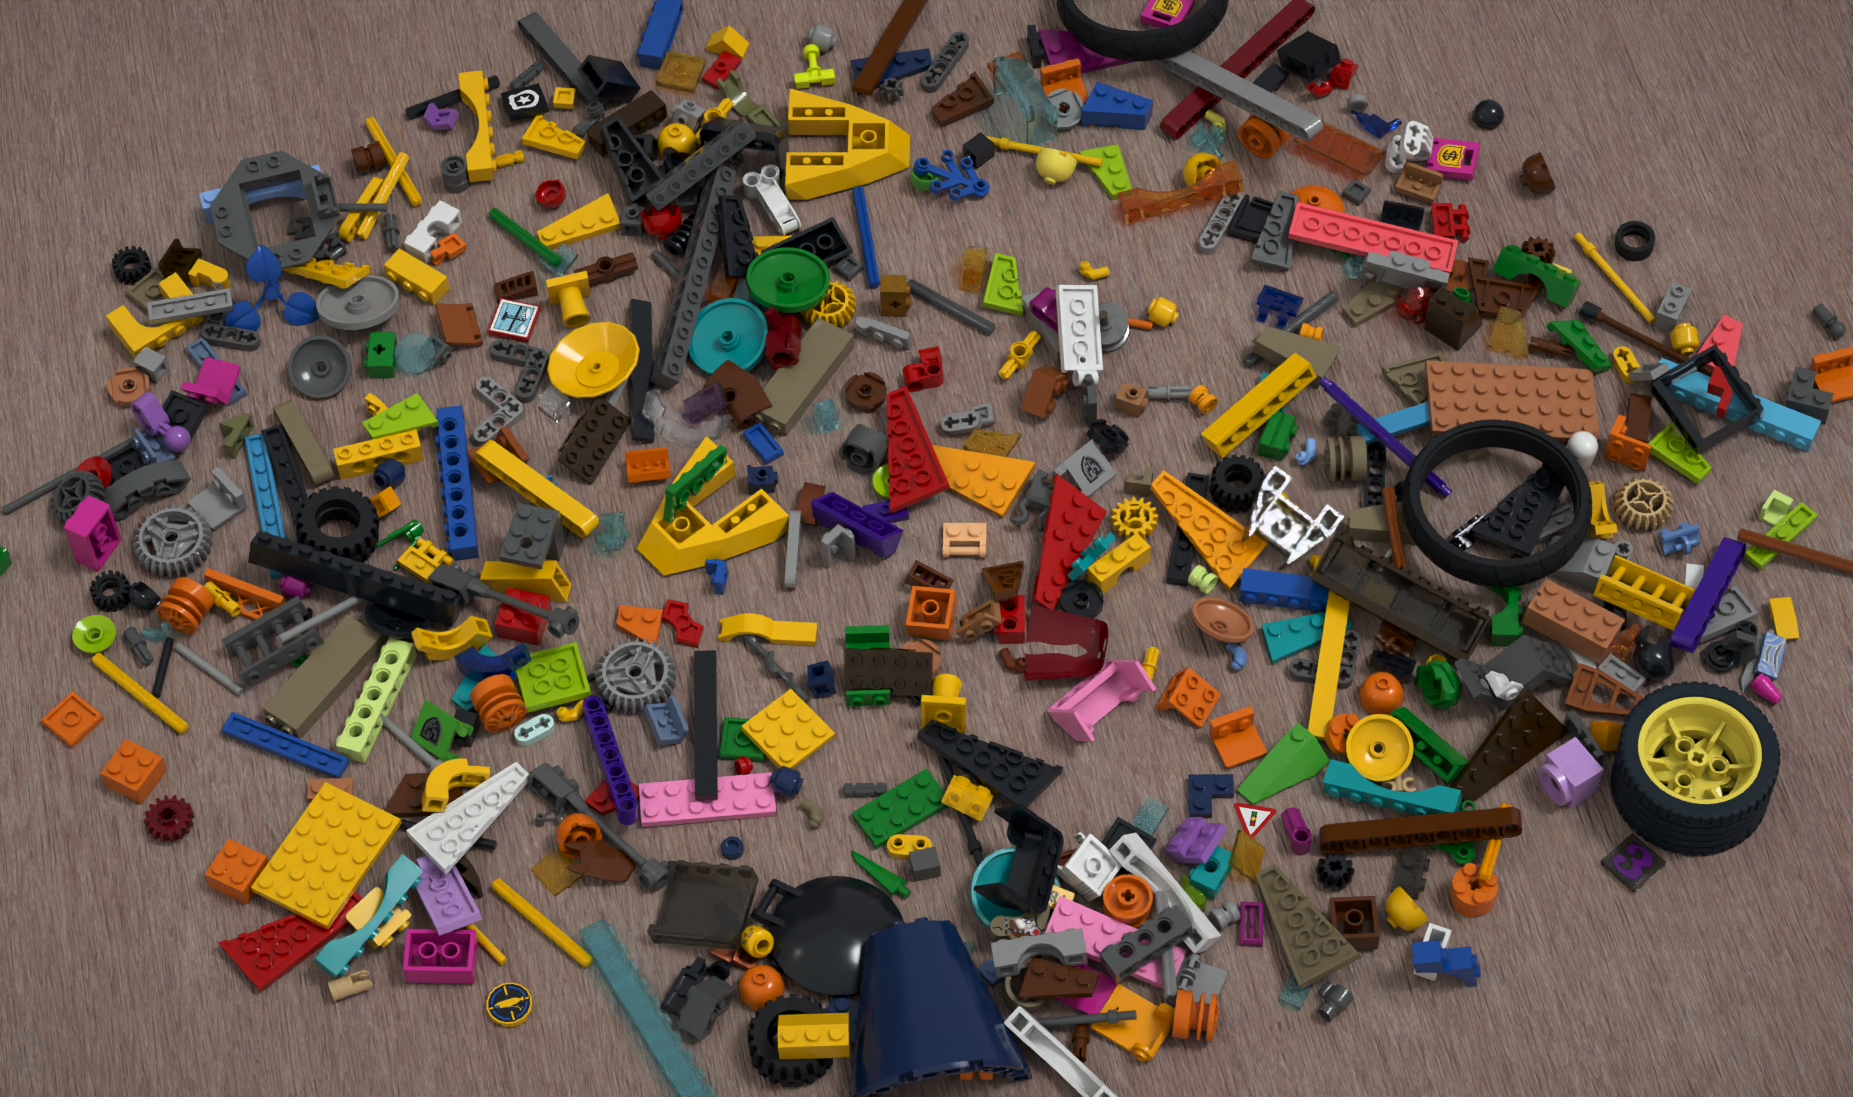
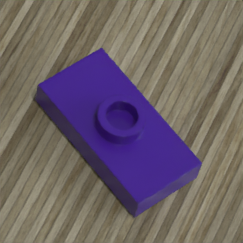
M890 501L862 506L863 509L889 523L909 519L907 507L891 514Z

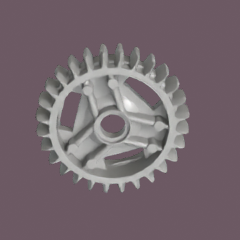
M176 504L170 509L166 505L164 510H160L157 507V513L154 514L150 511L149 518L143 516L144 523L138 522L139 529H134L135 536L132 537L134 554L141 567H145L147 572L151 570L153 575L159 572L160 577L163 578L165 574H168L170 579L172 574H177L180 577V573L185 572L188 575L189 569L192 568L196 571L195 565L202 566L201 559L207 560V553H211L210 546L213 545V535L210 525L204 515H200L198 510L194 512L192 507H189L187 510L184 504L180 509L177 508ZM171 523H184V524H186V525L171 524ZM174 534L178 536L173 542L166 541L169 535ZM149 541H153L156 555L154 556L147 550L146 546Z
M638 637L635 642H631L628 638L627 643L623 644L619 641L618 647L611 645L612 651L605 650V656H600V663H597V670L595 671L596 686L603 700L608 701L609 705H615L617 711L623 707L625 714L629 709H632L634 715L638 709L644 714L643 709L646 704L660 703V700L666 702L667 695H672V688H675V681L677 679L676 667L672 656H669L668 650L663 651L662 644L656 647V642L652 641L648 644L647 638L643 642H639ZM629 658L619 666L615 667V665L620 661ZM654 665L662 667L663 677L661 681H656ZM633 669L641 670V674L637 677H632L629 673ZM619 689L633 695H626L618 692L617 690Z

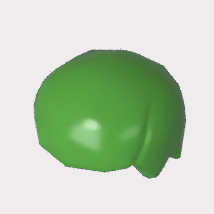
M913 167L910 173V180L913 186L921 191H930L932 181H940L941 178L929 172L925 176H919L914 173Z

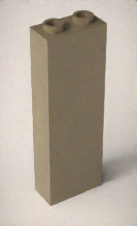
M817 318L801 339V351L798 355L799 362L796 365L779 368L763 390L769 398L772 407L754 414L755 422H760L775 433L787 436L854 348V335Z
M346 615L325 638L324 643L314 650L264 705L265 720L271 726L276 725L280 727L284 733L301 739L381 651L383 646L381 635L351 616Z

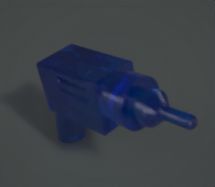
M1351 110V113L1356 115L1357 120L1364 126V129L1379 139H1382L1389 131L1402 124L1398 118L1387 123L1374 113L1370 116L1367 113H1357Z

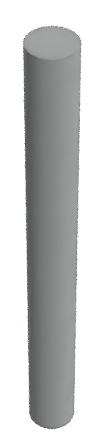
M182 643L176 644V651L240 696L244 692L243 687Z

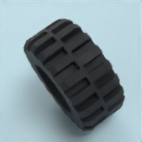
M332 486V489H320L319 493L314 492L309 495V500L305 499L301 504V508L298 509L296 520L297 543L309 545L313 548L328 551L362 563V559L366 561L377 547L379 539V515H377V509L375 505L371 504V500L367 496L362 497V493L358 490L351 491L349 487L341 489L338 486ZM343 519L354 524L357 529L347 536L332 537L321 532L318 527L329 520Z
M790 994L788 998H784L781 995L776 997L777 1000L774 1002L772 1000L764 1003L765 1008H759L755 1012L756 1018H752L749 1024L748 1044L754 1067L758 1069L759 1074L763 1078L768 1076L769 1082L773 1084L781 1082L782 1087H789V1084H795V1087H802L804 1082L808 1084L814 1083L817 1076L822 1078L826 1074V1068L830 1069L833 1065V1058L779 1060V1052L772 1047L771 1041L778 1033L779 1015L826 1014L830 1012L827 1008L822 1009L820 1002L817 1000L811 1002L810 997L805 995L802 998H797V994Z

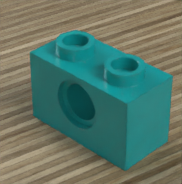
M1216 846L1205 864H1198L1197 868L1193 867L1188 876L1190 889L1215 900L1235 864V854ZM1213 869L1215 872H1207L1206 870Z

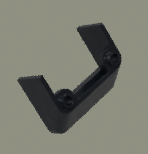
M720 116L710 118L702 125L699 133L701 147L737 120ZM748 122L755 130L756 138L743 148L775 153L776 166L779 168L780 179H782L786 166L787 152H789L787 132L782 127Z
M1022 804L995 808L994 813L1009 823L1007 838L1016 847L1007 885L999 882L974 886L973 890L998 907L1032 914L1043 913L1048 907L1064 844L1063 835L1057 828Z

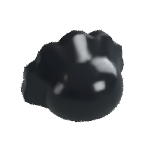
M715 961L706 967V971L712 977L716 976L724 981L730 976L733 962Z

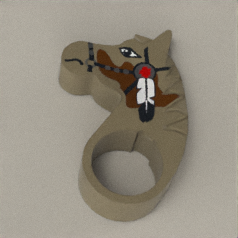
M1048 905L1043 913L1032 914L1026 912L1019 917L996 916L988 927V939L991 942H996L1001 939L1012 940L1022 936L1042 935L1045 933L1049 923L1050 905ZM1050 955L1033 956L1035 958L1059 963V960L1057 958ZM1031 958L1022 965L1019 975L1007 976L1002 984V999L1013 1012L1018 1006H1021L1030 1014H1033L1040 1010L1047 1001L1040 999L1030 1003L1019 1001L1010 989L1011 979L1016 976H1026Z

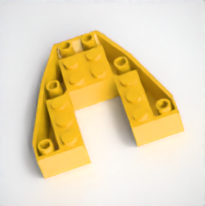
M789 89V135H848V152H787L785 178L787 200H808L855 186H861L910 167V135L890 120L847 103Z
M706 436L672 484L679 480L683 473L691 470L696 462L703 460L711 450H715L718 446ZM726 455L725 465L709 482L704 481L700 489L701 491L696 496L691 495L686 501L687 506L682 511L678 509L673 514L675 519L670 524L663 520L666 495L664 496L637 550L663 576L703 567L705 566L706 559L725 560L774 542L788 532L789 515L769 495L760 489L711 525L694 506L735 477L734 462Z

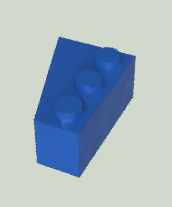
M1096 82L1081 110V126L1097 124L1100 127L1106 128L1107 125H1114L1122 129L1145 130L1152 117L1153 100Z

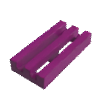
M1240 902V946L1249 944L1251 947H1254V945L1263 947V902ZM1245 907L1249 908V938H1245ZM1254 908H1258V938H1254Z

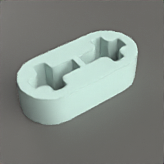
M541 714L519 725L514 732L517 744L527 747L551 735L555 729L553 718L550 715ZM541 723L548 724V727L544 728L541 726ZM525 733L529 737L525 738L524 736H521V734Z

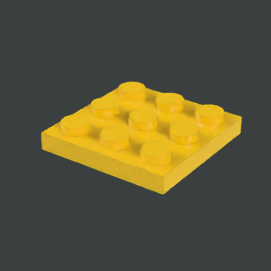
M789 689L741 726V731L778 768L786 766L794 769L835 737V732L792 689Z

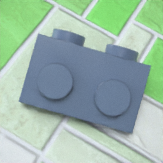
M138 428L133 429L131 443L133 448L140 452L144 464L149 465L164 460L172 461L176 459L172 451L166 447L159 433L150 436L146 432L141 434Z
M669 696L666 703L646 704L643 710L657 745L682 743L688 733V723L684 720L680 704L677 703L675 696Z

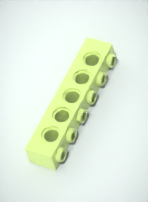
M389 637L386 645L382 646L378 662L374 663L372 674L369 680L365 681L363 692L360 698L356 699L351 716L346 719L345 729L336 740V747L340 755L365 764L383 727L380 715L382 713L385 717L388 716L417 657L413 643Z

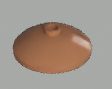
M1213 597L1201 598L1193 604L1191 616L1197 627L1209 637L1221 642L1239 643L1248 640L1254 632L1253 620L1239 606Z

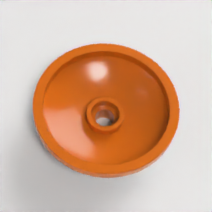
M1306 185L1291 192V194L1299 195V203L1341 213L1345 212L1343 201L1339 195L1327 187Z

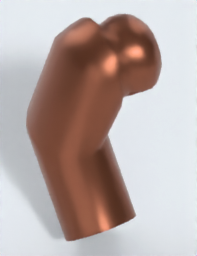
M1003 648L999 651V655L1007 669L1016 672L1026 670L1028 666L1026 658H1013L1008 648Z

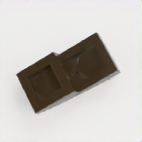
M463 855L455 866L463 873L462 879L466 887L481 899L483 892L477 872L470 861Z

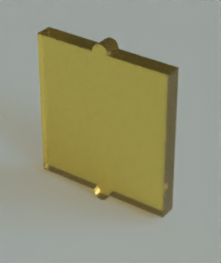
M1238 830L1229 865L1236 869L1241 876L1244 875L1253 883L1257 882L1255 874L1260 871L1265 847L1258 843L1254 837H1250L1244 831Z
M559 848L548 856L545 855L540 862L531 867V871L554 897L566 888H571L573 883L584 876L566 869L568 865L575 863L571 858L564 856Z

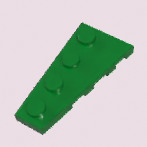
M719 445L715 450H711L703 460L696 462L691 470L683 473L679 480L667 487L665 491L663 520L670 524L675 519L673 514L678 509L682 511L687 506L686 501L691 495L696 496L701 491L700 489L704 481L709 482L725 465L727 448Z

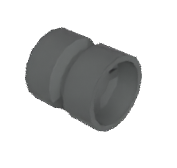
M457 155L446 157L440 165L444 187L450 193H462L470 185L466 161Z

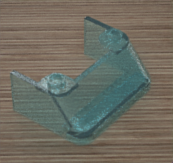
M1006 56L994 58V94L998 95L1006 91L1009 92L1026 120V144L1039 146L1057 139V117H1059V111L1055 105L1051 104L1035 78L1030 63Z

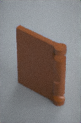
M472 303L435 304L445 343L448 345L476 347L483 345Z

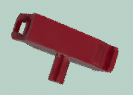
M770 307L765 312L768 323L766 357L774 370L784 366L796 365L799 362L801 324L798 316L800 312H778L773 307Z

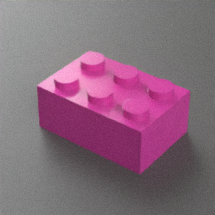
M88 495L84 501L79 503L76 512L65 523L64 530L76 562L99 572L122 540L110 505Z
M407 929L403 973L406 983L475 984L479 945L476 930H453L450 933L439 936L436 929Z

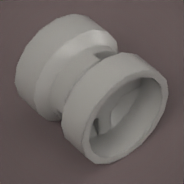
M1231 900L1222 903V907H1215L1209 911L1211 921L1220 931L1226 928L1228 923H1234L1241 919L1236 905Z

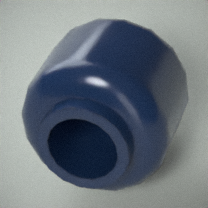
M391 458L382 462L374 469L373 478L376 485L386 489L389 486L394 488L402 483L405 479L404 465L400 461Z
M781 766L778 771L773 770L769 783L773 784L772 790L774 793L792 798L794 794H799L804 779L801 778L799 771Z

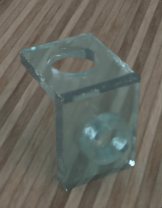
M565 243L556 252L561 256L562 260L558 267H553L540 257L538 259L546 268L559 276H564L579 256Z

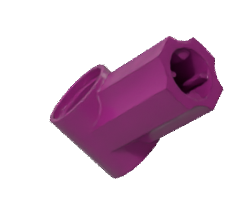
M1288 808L1281 813L1280 817L1290 839L1291 850L1295 854L1305 855L1311 848L1312 833L1306 827L1299 808Z

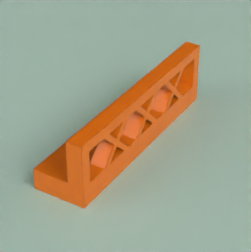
M207 568L204 573L206 583L212 581L219 589L228 592L230 597H238L239 602L237 603L242 606L239 615L255 621L262 617L264 612L274 610L285 603L284 596L213 569ZM254 603L258 609L249 612L244 609V605Z

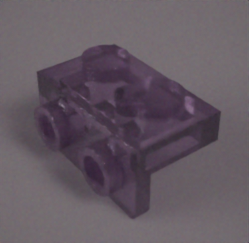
M716 381L683 400L686 412L682 414V418L692 424L700 423L704 418L719 412L720 409L727 406L722 384Z

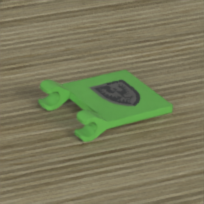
M425 700L411 738L417 744L446 762L461 758L449 752L456 732L461 737L472 735L473 727L460 722L436 705Z

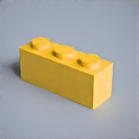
M400 248L384 264L388 280L401 285L407 292L418 295L424 302L428 301L435 305L450 289L447 276Z

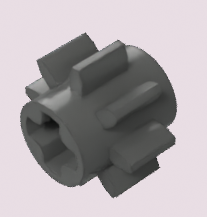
M895 78L885 79L884 85H879L881 99L885 98L888 103L898 102L899 96H904L903 82H898Z

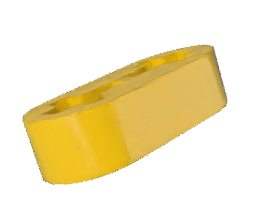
M1624 346L1617 347L1613 352L1612 362L1619 375L1626 383L1634 384L1638 382L1631 381L1628 373V368L1632 372L1640 367L1632 351Z

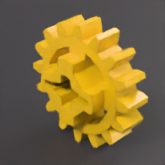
M1132 497V501H1128L1125 498L1124 504L1118 502L1117 509L1112 510L1111 523L1113 524V530H1118L1119 537L1126 535V540L1136 533L1145 540L1146 534L1152 536L1153 529H1157L1158 514H1156V507L1151 508L1150 501L1146 504L1143 503L1144 498H1141L1139 501H1136L1135 497Z

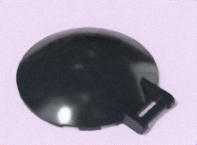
M825 876L809 880L796 888L777 879H772L768 885L767 893L750 916L754 921L769 927V932L774 939L771 952L775 962H778L779 966L783 969V973L796 985L814 994L827 997H835V995H849L850 997L860 995L865 943L869 939V935L890 928L895 922L904 921L895 903L879 888L852 877ZM775 895H782L783 897L773 914L767 913L766 910Z

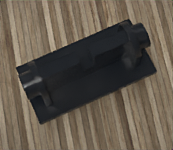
M1477 514L1467 521L1469 523L1468 527L1464 529L1461 526L1451 533L1454 537L1448 542L1450 543L1454 540L1456 543L1455 547L1465 551L1476 542L1473 536L1469 534L1470 528L1482 521L1486 514L1481 517Z

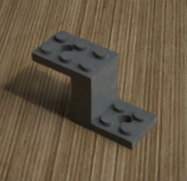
M518 503L499 555L500 561L542 569L545 559L560 561L570 532L568 528L562 525L560 511L537 507L535 504Z
M1522 635L1485 665H1480L1463 658L1455 662L1474 699L1506 710L1515 698L1507 701L1496 697L1485 677L1490 671L1504 674L1510 682L1520 683L1524 689H1528L1530 692L1547 679L1569 687L1574 679V671L1564 661V654L1558 646H1553L1547 642L1537 640L1535 637L1532 638L1526 635Z

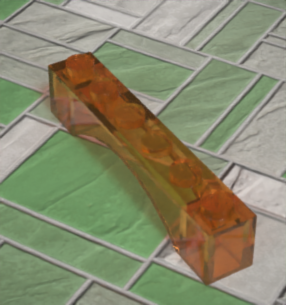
M1236 160L1216 165L1202 180L1183 189L1157 192L1137 187L1119 192V206L1126 224L1137 222L1141 219L1155 217L1166 212L1177 211L1180 208L1195 206L1199 203L1216 200L1230 194H1237L1244 191L1243 178Z

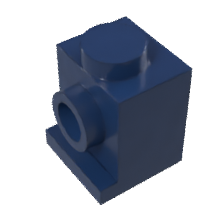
M747 465L749 495L755 494L760 489L765 493H775L774 484H778V472H773V466L751 467V465Z
M829 661L807 665L808 687L815 699L836 694L834 670Z

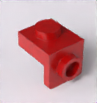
M1341 59V62L1332 69L1329 80L1331 85L1347 90L1351 78L1357 73L1359 65L1354 64L1350 59Z

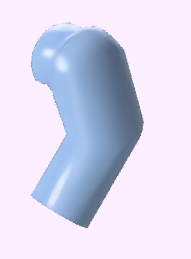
M1306 439V450L1301 451V454L1296 453L1295 459L1298 464L1307 465L1316 458L1315 439Z

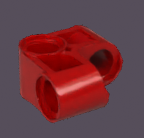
M939 346L918 350L921 363L907 365L902 370L905 386L909 392L936 388L944 382Z

